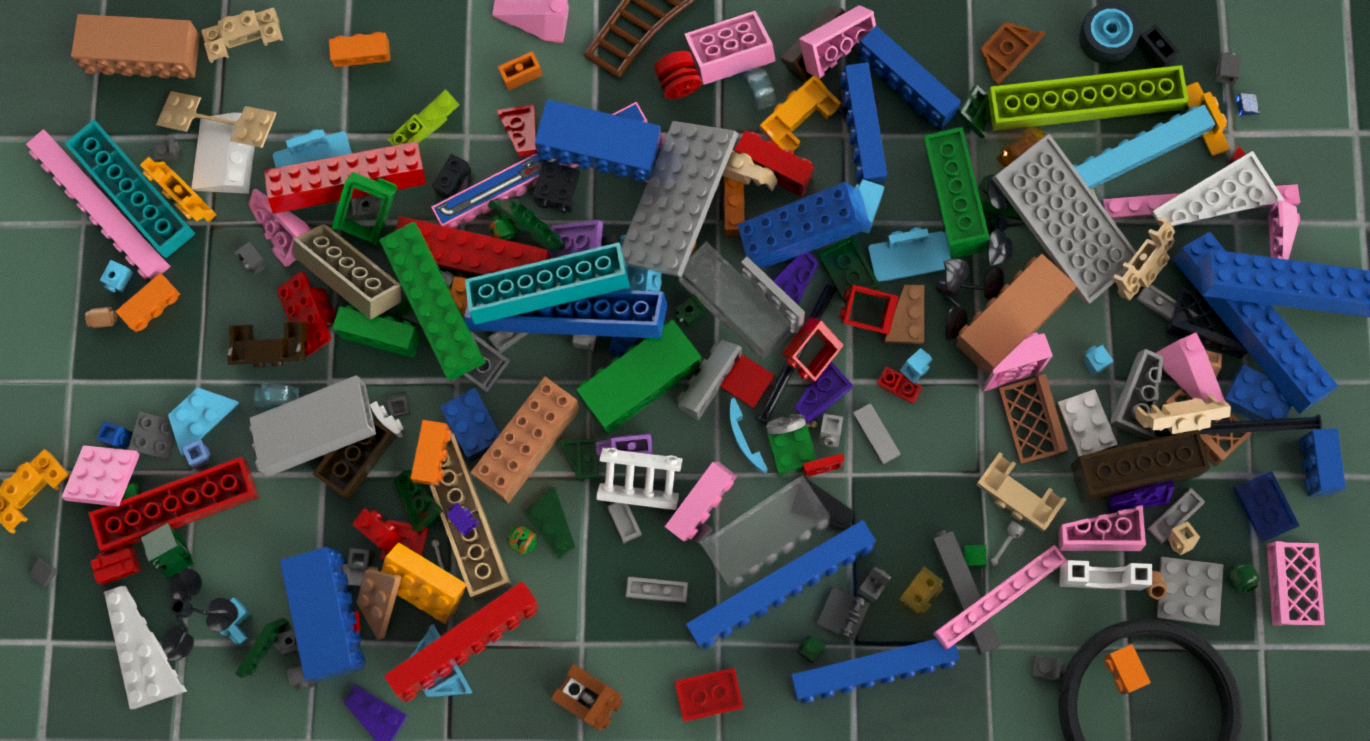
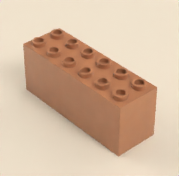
M78 14L71 57L88 74L102 72L106 75L120 73L125 76L137 74L143 77L155 75L161 78H169L170 76L180 79L195 78L200 34L190 20Z
M1043 254L1038 258L1034 256L1027 263L1024 272L1020 270L1013 277L1014 280L1010 283L1011 285L1007 283L1000 290L997 299L993 297L986 304L987 307L983 310L984 312L979 311L973 317L970 326L966 324L956 337L958 341L955 346L988 376H990L994 368L1026 339L1027 335L1035 333L1072 295L1077 287L1073 281Z
M544 377L471 471L475 479L509 504L581 410L577 399L547 377Z

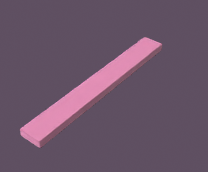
M1053 545L933 633L943 648L947 650L1067 560L1058 548Z

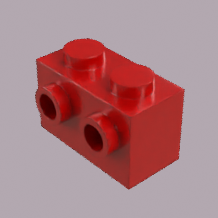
M364 508L352 525L379 548L390 552L402 535L395 530V525L389 521L385 522L382 519L383 515L375 509L370 511Z

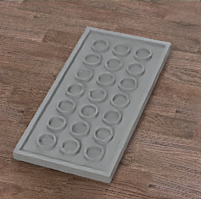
M672 121L652 170L651 178L648 180L621 247L626 265L682 277L738 137L736 131Z
M1050 134L1045 135L992 178L1058 269L1077 285L1075 292L1085 305L1090 304L1115 282L1113 278L1115 274L1122 277L1126 273L1123 264L1125 262L1129 263L1136 254V251Z

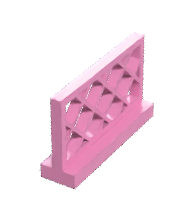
M1275 541L1266 544L1272 626L1325 625L1318 543H1283L1282 541ZM1284 548H1290L1295 553L1291 560L1285 556ZM1305 548H1312L1313 557L1310 560L1302 554ZM1298 557L1306 564L1301 570L1293 564ZM1289 567L1297 573L1292 581L1286 576V570ZM1308 567L1314 572V578L1311 581L1303 574ZM1299 577L1308 584L1302 591L1294 584ZM1291 587L1299 594L1293 601L1288 597L1287 592ZM1310 587L1316 594V598L1313 601L1305 595ZM1301 597L1309 604L1304 611L1296 605ZM1292 608L1300 614L1296 620H1290L1289 611ZM1311 608L1317 612L1318 621H1312L1306 615Z

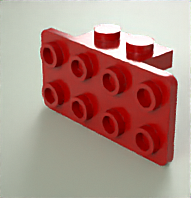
M299 272L277 289V293L289 322L307 321L308 341H304L305 357H309L331 341L332 338L327 326H333L336 313L332 308L325 288H311L306 274Z

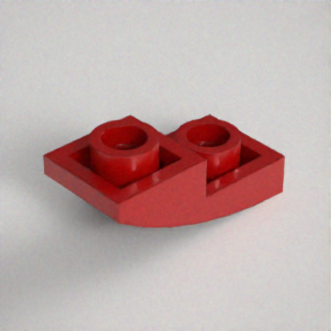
M885 367L877 382L878 386L913 405L923 388L922 385L918 383L913 384L903 374L888 367Z

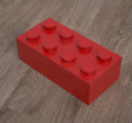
M745 130L734 149L735 153H746L751 156L755 165L771 169L778 180L776 185L801 198L813 179L814 165H812L811 161L806 158H798L792 151L779 148L773 141H765L755 132L750 133Z

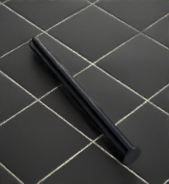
M830 284L825 286L810 317L821 320L836 290L834 286ZM809 341L805 344V346H804V347L801 349V351L797 354L796 358H797L798 360H800V358H801V356H802V354H803L805 348L807 347ZM785 363L759 415L755 416V420L764 425L768 424V420L795 368Z
M1316 415V417L1211 422L1210 428H1204L1199 432L1201 435L1321 429L1322 420L1320 415ZM1167 428L1155 430L1157 437L1176 435L1172 434Z

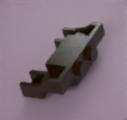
M307 321L283 322L284 338L253 340V325L229 326L228 365L253 364V368L265 367V363H271V367L284 366L283 362L305 361L304 341H308Z

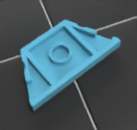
M197 387L168 414L180 454L184 456L182 447L202 439L239 402Z
M434 624L429 627L428 632L421 639L417 649L410 657L441 637ZM458 665L454 666L451 669L452 672L446 677H439L434 680L433 686L427 690L423 689L427 697L471 694L472 690Z

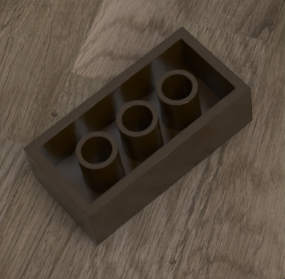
M374 418L375 435L328 453L313 473L316 478L347 500L351 499L396 438V435Z

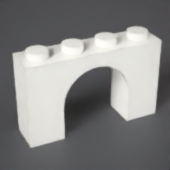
M1068 560L1060 566V587L1142 591L1152 585V564L1130 563L1125 567L1103 568L1089 566V561Z

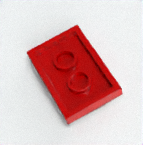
M735 668L675 681L683 722L744 709Z

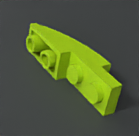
M445 89L419 115L414 114L387 140L392 146L416 141L418 143L448 120L447 116L459 106V103Z

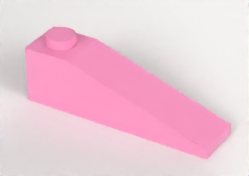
M495 0L492 17L511 26L514 25L528 34L531 33L539 37L543 41L563 44L569 6L567 0Z

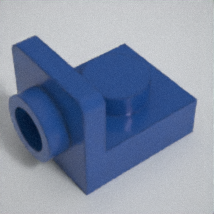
M614 336L611 339L608 351L615 357H622L627 353L626 350L636 344L640 338Z
M103 422L96 440L126 450L133 432L123 427Z

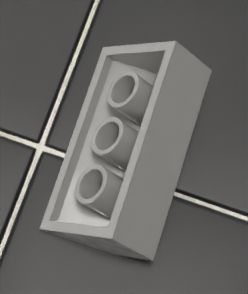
M721 340L719 344L715 343L710 350L711 356L709 359H704L701 363L699 374L697 376L693 375L688 383L690 386L686 392L683 391L678 397V408L698 421L741 357L742 347Z

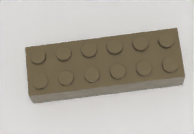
M323 223L293 239L294 258L370 320L401 302V284Z

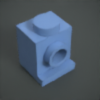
M201 439L182 447L191 467L198 469L211 463L209 460V456H211L210 451Z

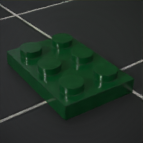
M853 236L817 254L844 304L846 302L844 293L850 285L873 290L880 288L879 282ZM855 292L853 301L866 294Z

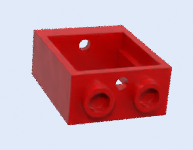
M850 285L844 293L845 306L841 308L839 313L841 324L889 335L899 296L857 285ZM855 292L886 299L879 327L849 320Z
M810 317L781 354L786 358L785 362L789 366L798 370L797 374L804 380L816 381L844 345L821 320ZM815 333L825 345L806 368L796 356Z

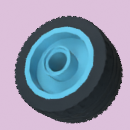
M1107 2L1095 6L1086 15L1080 28L1079 42L1086 56L1093 61L1102 64H1115L1124 60L1133 51L1139 39L1140 25L1136 15L1127 6L1120 3Z

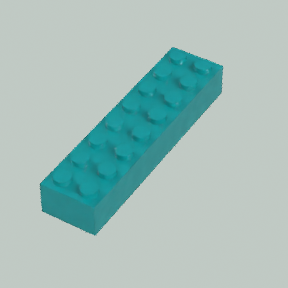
M95 119L64 143L165 258L169 257L195 235V232Z
M620 242L465 279L469 313L475 325L630 288Z

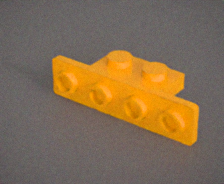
M1198 82L1186 86L1189 100L1187 103L1188 109L1193 106L1200 107L1205 105L1215 122L1212 131L1202 135L1211 156L1214 157L1229 151L1230 147L1223 134V130L1227 126V120L1225 115L1220 113L1216 97H1213L1211 92L1204 94Z

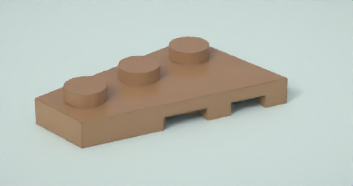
M904 285L894 314L890 334L886 336L884 343L924 344V285Z

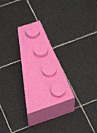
M859 5L799 38L806 72L821 79L825 75L824 72L829 67L833 68L841 56L851 52V48L856 43L859 44L860 40L876 26L873 11Z
M719 461L712 462L665 527L683 541L692 540L698 533L697 527L701 523L704 524L710 516L709 512L713 507L716 508L722 500V495L729 491L737 475Z
M1143 505L1133 509L1120 510L1108 515H1099L1091 519L1087 518L1062 524L1058 530L1059 551H1141L1146 545Z

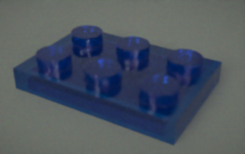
M1272 471L1234 487L1261 543L1300 526Z

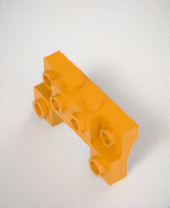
M812 76L797 91H792L787 97L788 100L783 104L779 103L774 108V113L760 125V130L771 141L775 142L779 148L783 150L788 149L793 152L800 146V140L792 132L815 110L828 120L837 111V108L841 106V102L825 87L819 78Z
M148 157L140 164L145 170L143 174L150 181L154 179L163 188L161 192L169 200L173 198L176 201L174 205L189 220L193 218L198 222L204 218L209 223L217 215L163 161L154 162Z
M46 449L30 463L21 464L16 469V473L10 478L5 479L1 484L0 523L10 533L14 534L16 532L14 528L21 521L26 522L28 520L20 510L47 483L58 491L60 489L58 485L65 478L69 479L71 476Z

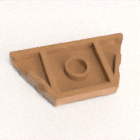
M369 569L364 572L356 603L375 637L380 640L385 638L401 576H391L388 572Z

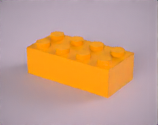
M400 543L385 557L381 572H388L391 576H401L397 591L399 597L444 624L458 610L467 586L460 579Z

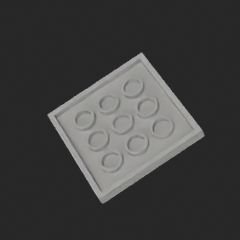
M746 257L741 262L742 287L749 294L753 293L761 306H767L771 310L770 314L776 320L780 319L785 323L784 327L788 332L797 334L804 325L805 311Z

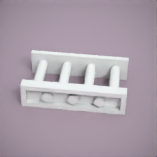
M603 448L600 461L607 462L605 483H600L597 500L676 510L679 493L673 492L675 471L680 472L683 458H677L672 455L660 456L621 451L615 448ZM615 463L627 465L625 486L613 484ZM635 466L647 467L644 489L633 487ZM655 468L667 470L665 491L653 490Z

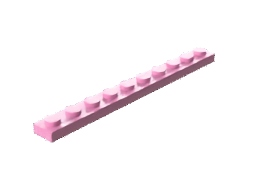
M1298 184L1276 186L1284 202L1294 206L1300 204ZM1182 193L1103 199L1102 206L1112 219L1153 216L1151 213L1153 210ZM1275 204L1266 205V206L1257 207V208L1273 207Z

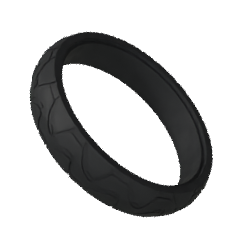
M1134 619L1111 625L1099 631L1081 646L1073 656L1063 676L1059 694V718L1065 741H1085L1078 719L1077 700L1082 678L1093 659L1107 646L1120 639L1135 636H1152L1169 640L1192 653L1204 665L1216 685L1222 709L1221 729L1217 741H1239L1243 719L1242 702L1232 671L1219 652L1198 634L1180 625L1156 619Z

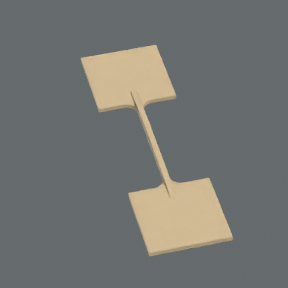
M170 91L156 124L157 126L187 132L191 121L195 117L235 125V131L230 141L263 148L277 113L245 106L237 121L197 114L196 109L201 97Z

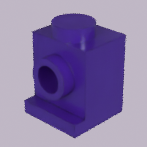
M459 503L451 506L448 510L449 513L446 514L463 536L480 524L476 518L471 520L473 514L467 507L463 509Z

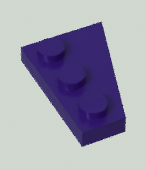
M809 252L799 255L773 282L798 305L819 262Z
M830 362L818 379L813 381L809 388L805 390L794 409L798 414L804 415L806 423L809 424L849 392L853 385Z
M1173 479L1110 497L1107 504L1108 512L1116 513L1120 510L1133 509L1143 505V508L1169 504L1175 488Z
M357 685L353 686L344 701V704L375 741H393L407 718L406 714Z

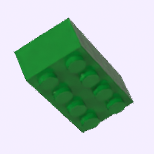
M349 305L346 308L339 307L332 327L342 339L411 358L415 357L421 335L411 322H396L394 318L384 316L383 318L376 316L370 320L358 311L357 308Z

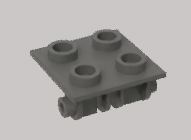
M139 411L128 450L168 460L175 436L170 420Z
M832 587L817 625L854 641L870 603L861 597H854Z

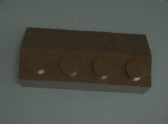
M830 5L801 37L846 13L845 10ZM798 39L780 59L789 72L805 84L813 75L806 72ZM830 67L824 72L825 75L831 70Z

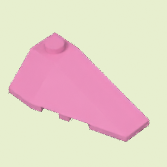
M253 189L248 205L258 224L263 225L266 231L264 234L266 239L271 240L274 246L272 251L285 267H288L297 260L294 258L293 239L312 229L290 211L273 214L267 196L258 189Z
M1278 201L1267 213L1270 257L1288 260L1297 227L1300 223V215L1297 213L1296 206L1284 201Z
M1197 333L1182 338L1156 352V354L1164 357L1162 366L1164 372L1168 376L1170 375L1192 400L1196 397L1198 399L1201 398L1207 404L1208 395L1212 394L1219 402H1225L1207 353Z

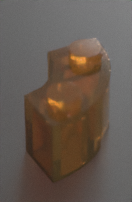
M1040 126L1033 129L1029 127L1021 134L1022 137L1011 145H1005L1000 150L1001 154L997 157V160L1004 168L1047 135Z

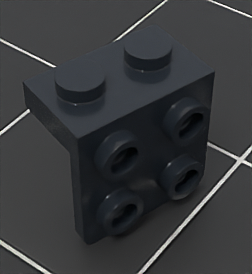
M544 161L533 193V199L537 206L542 208L553 207L561 213H566V211L572 212L574 207L572 199L580 171L576 168Z

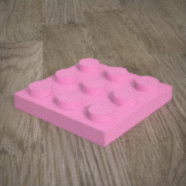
M83 445L62 498L65 501L119 507L140 456L139 453L133 450Z

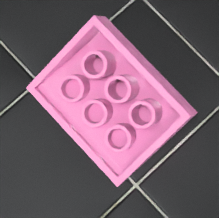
M756 11L684 34L704 85L776 61L773 43Z
M1035 332L1027 335L1026 339L993 369L982 388L983 392L1040 375L1053 356L1045 334L1038 335Z

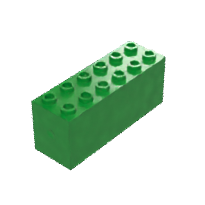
M963 127L925 135V153L950 258L955 259L987 251L989 233Z
M674 320L664 322L661 338H643V342L637 346L636 344L632 345L626 350L627 353L625 355L615 357L610 362L611 365L605 369L600 368L594 373L593 378L589 381L586 379L578 385L579 388L576 391L579 399L606 435L699 369L702 363L701 355Z

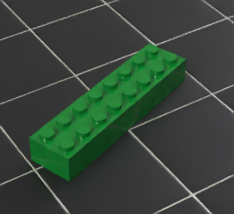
M412 222L379 239L445 376L452 381L485 364L486 361L417 224Z

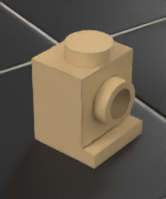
M1187 521L1171 530L1172 533L1168 541L1172 549L1178 552L1179 555H1182L1194 548L1200 536ZM1185 532L1190 536L1189 539L1184 535Z

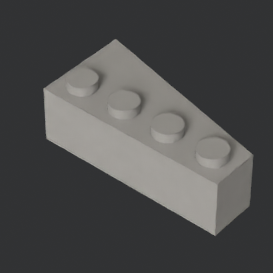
M1147 349L1137 353L1109 423L1110 425L1145 441L1154 437V430L1152 428H1144L1137 421L1136 407H1141L1146 414L1151 413V405H1156L1159 398L1158 387L1161 382L1163 356Z

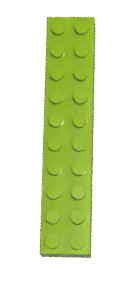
M1182 65L992 86L988 92L993 131L1184 110L1189 102Z

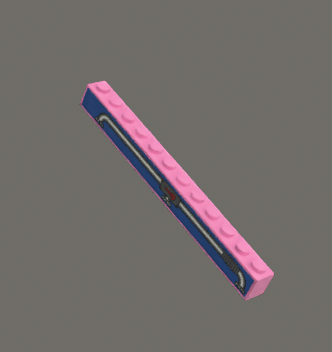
M637 102L612 114L647 122ZM535 154L431 208L441 226L456 229L461 223L471 222L477 215L490 212L492 209L487 207L490 200L510 199L516 195L521 196L529 188L535 187L544 161L572 168L577 167V164L570 163L566 165L560 163L559 160H545L538 154Z

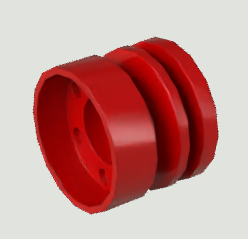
M674 52L662 57L655 63L654 70L658 80L661 81V88L665 98H682L701 87L702 80L699 77L698 70L694 69L695 63L690 52Z

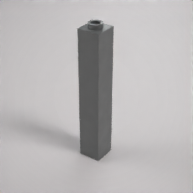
M944 530L935 534L936 538L932 540V543L960 610L963 612L981 599L953 531L947 533ZM990 618L970 632L979 655L1001 646Z

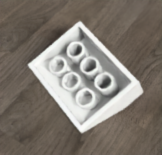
M227 113L212 117L237 121L242 113ZM200 119L191 188L193 191L249 194L255 146L230 141L235 131V125Z

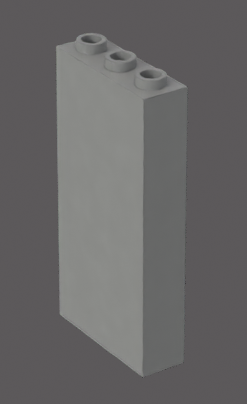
M357 375L250 418L251 426L249 427L254 440L252 447L257 457L255 461L256 467L268 477L376 434L366 384Z

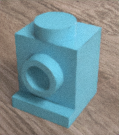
M920 348L905 362L900 371L915 384L920 376H923L930 368L928 364L932 361V358Z

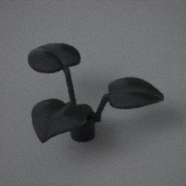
M993 174L987 175L988 200L994 208L1001 210L992 215V219L986 221L988 233L990 234L987 246L989 266L1007 262L1013 255L1012 241L1005 237L1006 233L1004 231L1007 227L1026 225L1024 222L1008 223L1005 218L999 217L1008 208L1007 203L1010 202L992 178L995 176Z
M961 259L943 261L945 278L939 279L936 290L938 293L946 295V299L956 306V308L952 307L946 318L945 340L949 341L957 337L960 330L967 324L968 318L967 311L961 309L960 304L952 297L959 294L960 288L985 290L984 297L986 299L996 298L1004 286V272L1001 268L992 267L987 271L984 277V286L964 285L963 281L968 277L969 273L967 262Z
M188 568L173 575L172 595L175 600L172 601L170 610L173 614L177 615L176 619L179 620L183 629L181 627H173L166 632L162 642V649L168 658L167 661H177L186 657L194 646V638L187 634L188 628L182 618L189 617L193 612L208 615L206 619L207 626L215 632H221L228 629L238 617L236 605L226 598L212 600L209 604V611L194 608L188 601H191V596H195L200 592L202 578L199 573Z

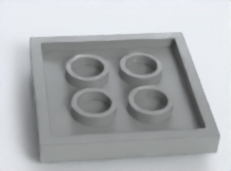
M1161 557L1159 572L1163 575L1168 589L1163 598L1157 599L1156 618L1219 626L1223 564Z

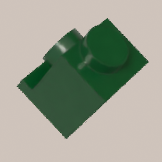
M692 294L690 298L675 308L677 313L675 317L681 324L685 323L687 327L706 314L705 306L695 294ZM689 307L693 309L691 313H688L685 310Z
M808 635L797 649V652L813 664L826 645L816 637Z

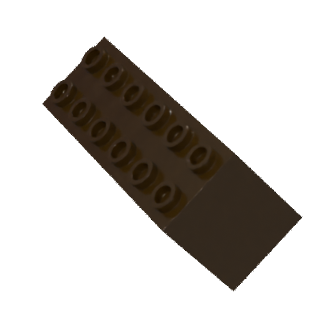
M1199 430L1081 455L1071 464L1081 503L1124 494L1172 479L1176 483L1198 478L1210 469Z

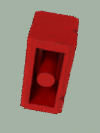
M127 545L115 548V552L110 554L108 552L96 555V559L90 561L95 580L101 585L141 571L135 550L127 547Z

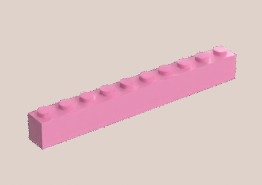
M44 129L26 144L31 149L29 154L36 161L40 159L43 162L40 166L48 174L52 172L55 175L52 179L60 187L64 185L67 188L64 192L72 200L74 198L78 200L76 205L84 213L86 211L89 212L90 216L88 218L96 226L100 224L103 228L101 232L107 239L112 238L115 241L113 245L120 253L124 251L127 254L125 258L132 266L136 264L140 268L137 272L144 279L148 277L150 280H153L158 274H163L171 267Z

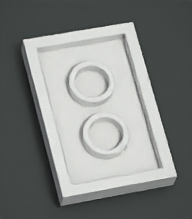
M1095 389L1057 403L1078 457L1118 445Z

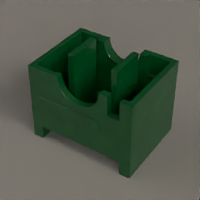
M169 523L141 538L148 561L153 563L157 570L163 567L162 574L167 579L194 564L185 540Z

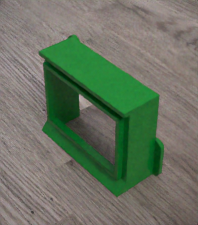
M352 172L345 181L332 229H340L374 243L376 246L379 239L382 238L397 186L381 178L374 181ZM354 188L383 199L373 230L345 218Z

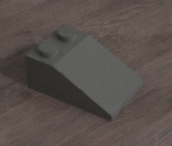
M471 332L486 363L463 376L485 392H488L510 360Z

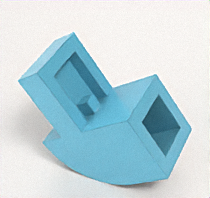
M233 597L230 601L236 605L238 617L228 629L221 631L220 634L227 636L231 633L229 637L236 645L239 643L245 646L251 640L239 625L251 614L239 599Z

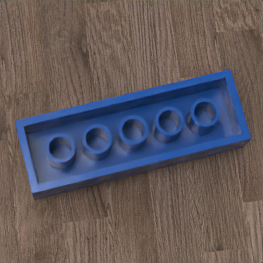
M875 26L860 40L859 60L862 63L868 62L873 73L879 78L882 77L890 89L900 93L901 98L905 102H910L914 106L915 111L920 115H924L934 128L937 127L942 130L956 116L961 101L879 27Z
M869 63L846 65L844 71L841 72L839 82L840 88L844 89L842 99L844 108H847L846 124L851 128L849 142L850 145L854 146L852 161L853 164H857L855 179L860 184L862 179L881 185L887 178V170Z

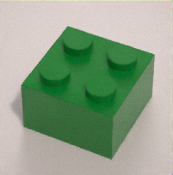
M807 424L791 432L768 434V443L778 477L802 471L804 463L817 460Z

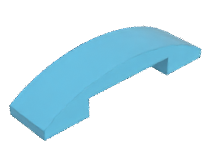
M733 398L730 402V424L736 444L745 459L764 475L768 469L760 452L751 454L737 423L743 420V415L735 398Z

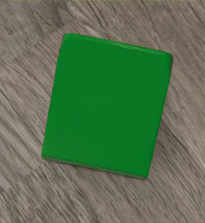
M138 483L127 485L122 500L138 495Z
M986 545L964 546V559L967 566H986Z

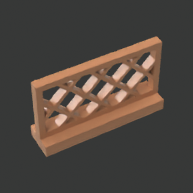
M1046 374L999 388L1021 464L1068 453ZM1036 384L1037 392L1034 397L1023 392L1027 385ZM1013 389L1019 394L1015 401L1012 402L1006 399L1004 391ZM1021 395L1031 399L1027 409L1016 404ZM1034 401L1042 405L1043 410L1039 416L1029 411ZM1014 407L1024 411L1020 421L1011 417ZM1027 413L1037 418L1032 428L1022 423ZM1039 420L1048 426L1045 435L1034 430ZM1019 426L1030 430L1025 440L1017 437L1016 431ZM1032 432L1042 437L1038 447L1027 442ZM1045 439L1053 443L1054 451L1046 453L1040 449ZM1025 444L1035 449L1032 457L1023 459L1021 451Z
M1180 388L1163 405L1176 403L1174 399L1178 396L1186 397V401L1190 400L1191 397L1187 393H1182L1184 390ZM1230 411V417H1227L1228 421H1239ZM1242 432L1244 435L1241 438L1233 437V433H1228V437L1219 436V434H1215V436L1201 434L1207 458L1216 467L1252 433ZM1219 440L1229 442V449L1226 452L1219 446Z

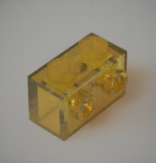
M924 566L898 601L917 616L920 612L925 614L931 606L929 600L932 596L937 598L944 589L941 586L944 581Z

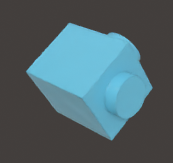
M110 260L100 281L105 284V289L113 293L116 290L123 293L133 272L128 267Z
M1103 345L1098 348L1096 346L1089 348L1085 351L1086 355L1082 359L1092 377L1108 368L1114 362Z

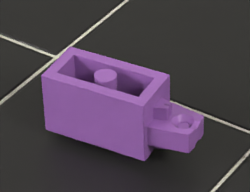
M650 432L610 436V439L596 442L597 455H601L603 448L653 454Z

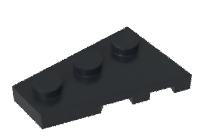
M802 475L791 514L842 530L850 528L855 511Z

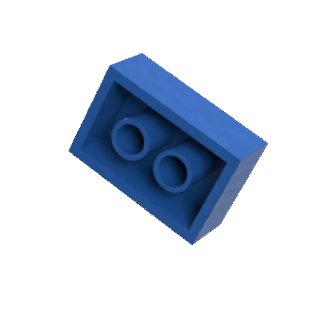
M1242 365L1237 370L1224 395L1225 402L1231 406L1232 410L1251 420L1286 419L1292 407L1291 403L1269 377L1246 365Z
M475 388L440 406L470 462L483 456L500 435Z
M1338 428L1316 429L1301 437L1299 447L1304 456L1302 468L1304 472L1306 471L1305 489L1308 491L1309 497L1331 496L1346 489Z

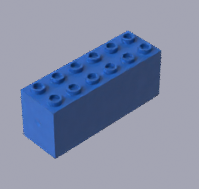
M547 99L535 139V146L538 155L545 160L556 159L562 164L569 165L573 163L583 169H589L590 167L600 173L606 174L611 172L621 178L628 176L638 182H645L651 178L662 139L661 126Z
M846 182L737 224L746 257L754 264L765 269L871 228L861 191Z
M324 547L280 560L304 680L322 681L365 669V656L359 645L361 637L358 631H354L353 626L357 621L355 613L352 612L351 608L353 603L352 596L348 592L346 585L348 584V577L343 571V555L337 550Z

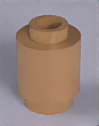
M111 307L91 309L85 314L86 324L88 327L93 328L113 326L114 322L117 321V314Z
M1152 571V585L1147 587L1146 591L1150 597L1161 599L1166 595L1168 588L1163 575L1158 571Z

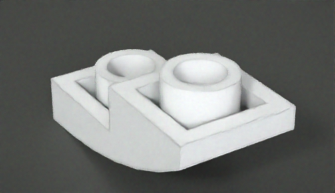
M377 401L370 404L372 411L380 422L397 437H403L401 430L404 428L400 420H395L392 415L386 418L388 413L384 405L380 406Z

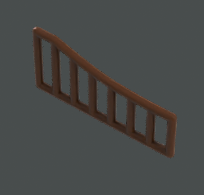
M622 0L584 52V57L615 77H622L650 39L668 21L696 0H684L682 2L679 0H664L674 6L667 14L644 0ZM631 1L660 20L651 26L626 11L625 8ZM622 16L646 31V34L639 40L616 26L615 22ZM609 31H612L635 47L627 54L604 38ZM599 45L624 60L618 69L593 54Z

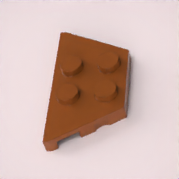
M1005 22L981 47L980 53L995 86H999L1046 34L1044 31L1036 32L1028 30L1029 27L1016 26L1013 23Z

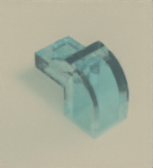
M760 67L753 68L742 74L744 81L750 88L753 101L759 110L777 103L772 84L764 69L761 70Z
M262 384L261 387H256L254 407H278L296 400L299 396V388L281 384Z

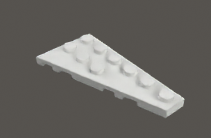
M1252 151L1153 210L1151 213L1156 221L1158 217L1169 220L1172 226L1271 205L1278 201H1284V199Z
M119 586L105 591V599L130 709H137L187 692L184 685H181L177 679L176 671L172 670L167 662L168 658L153 632L149 631L145 618L141 617L138 612L137 605L127 587Z

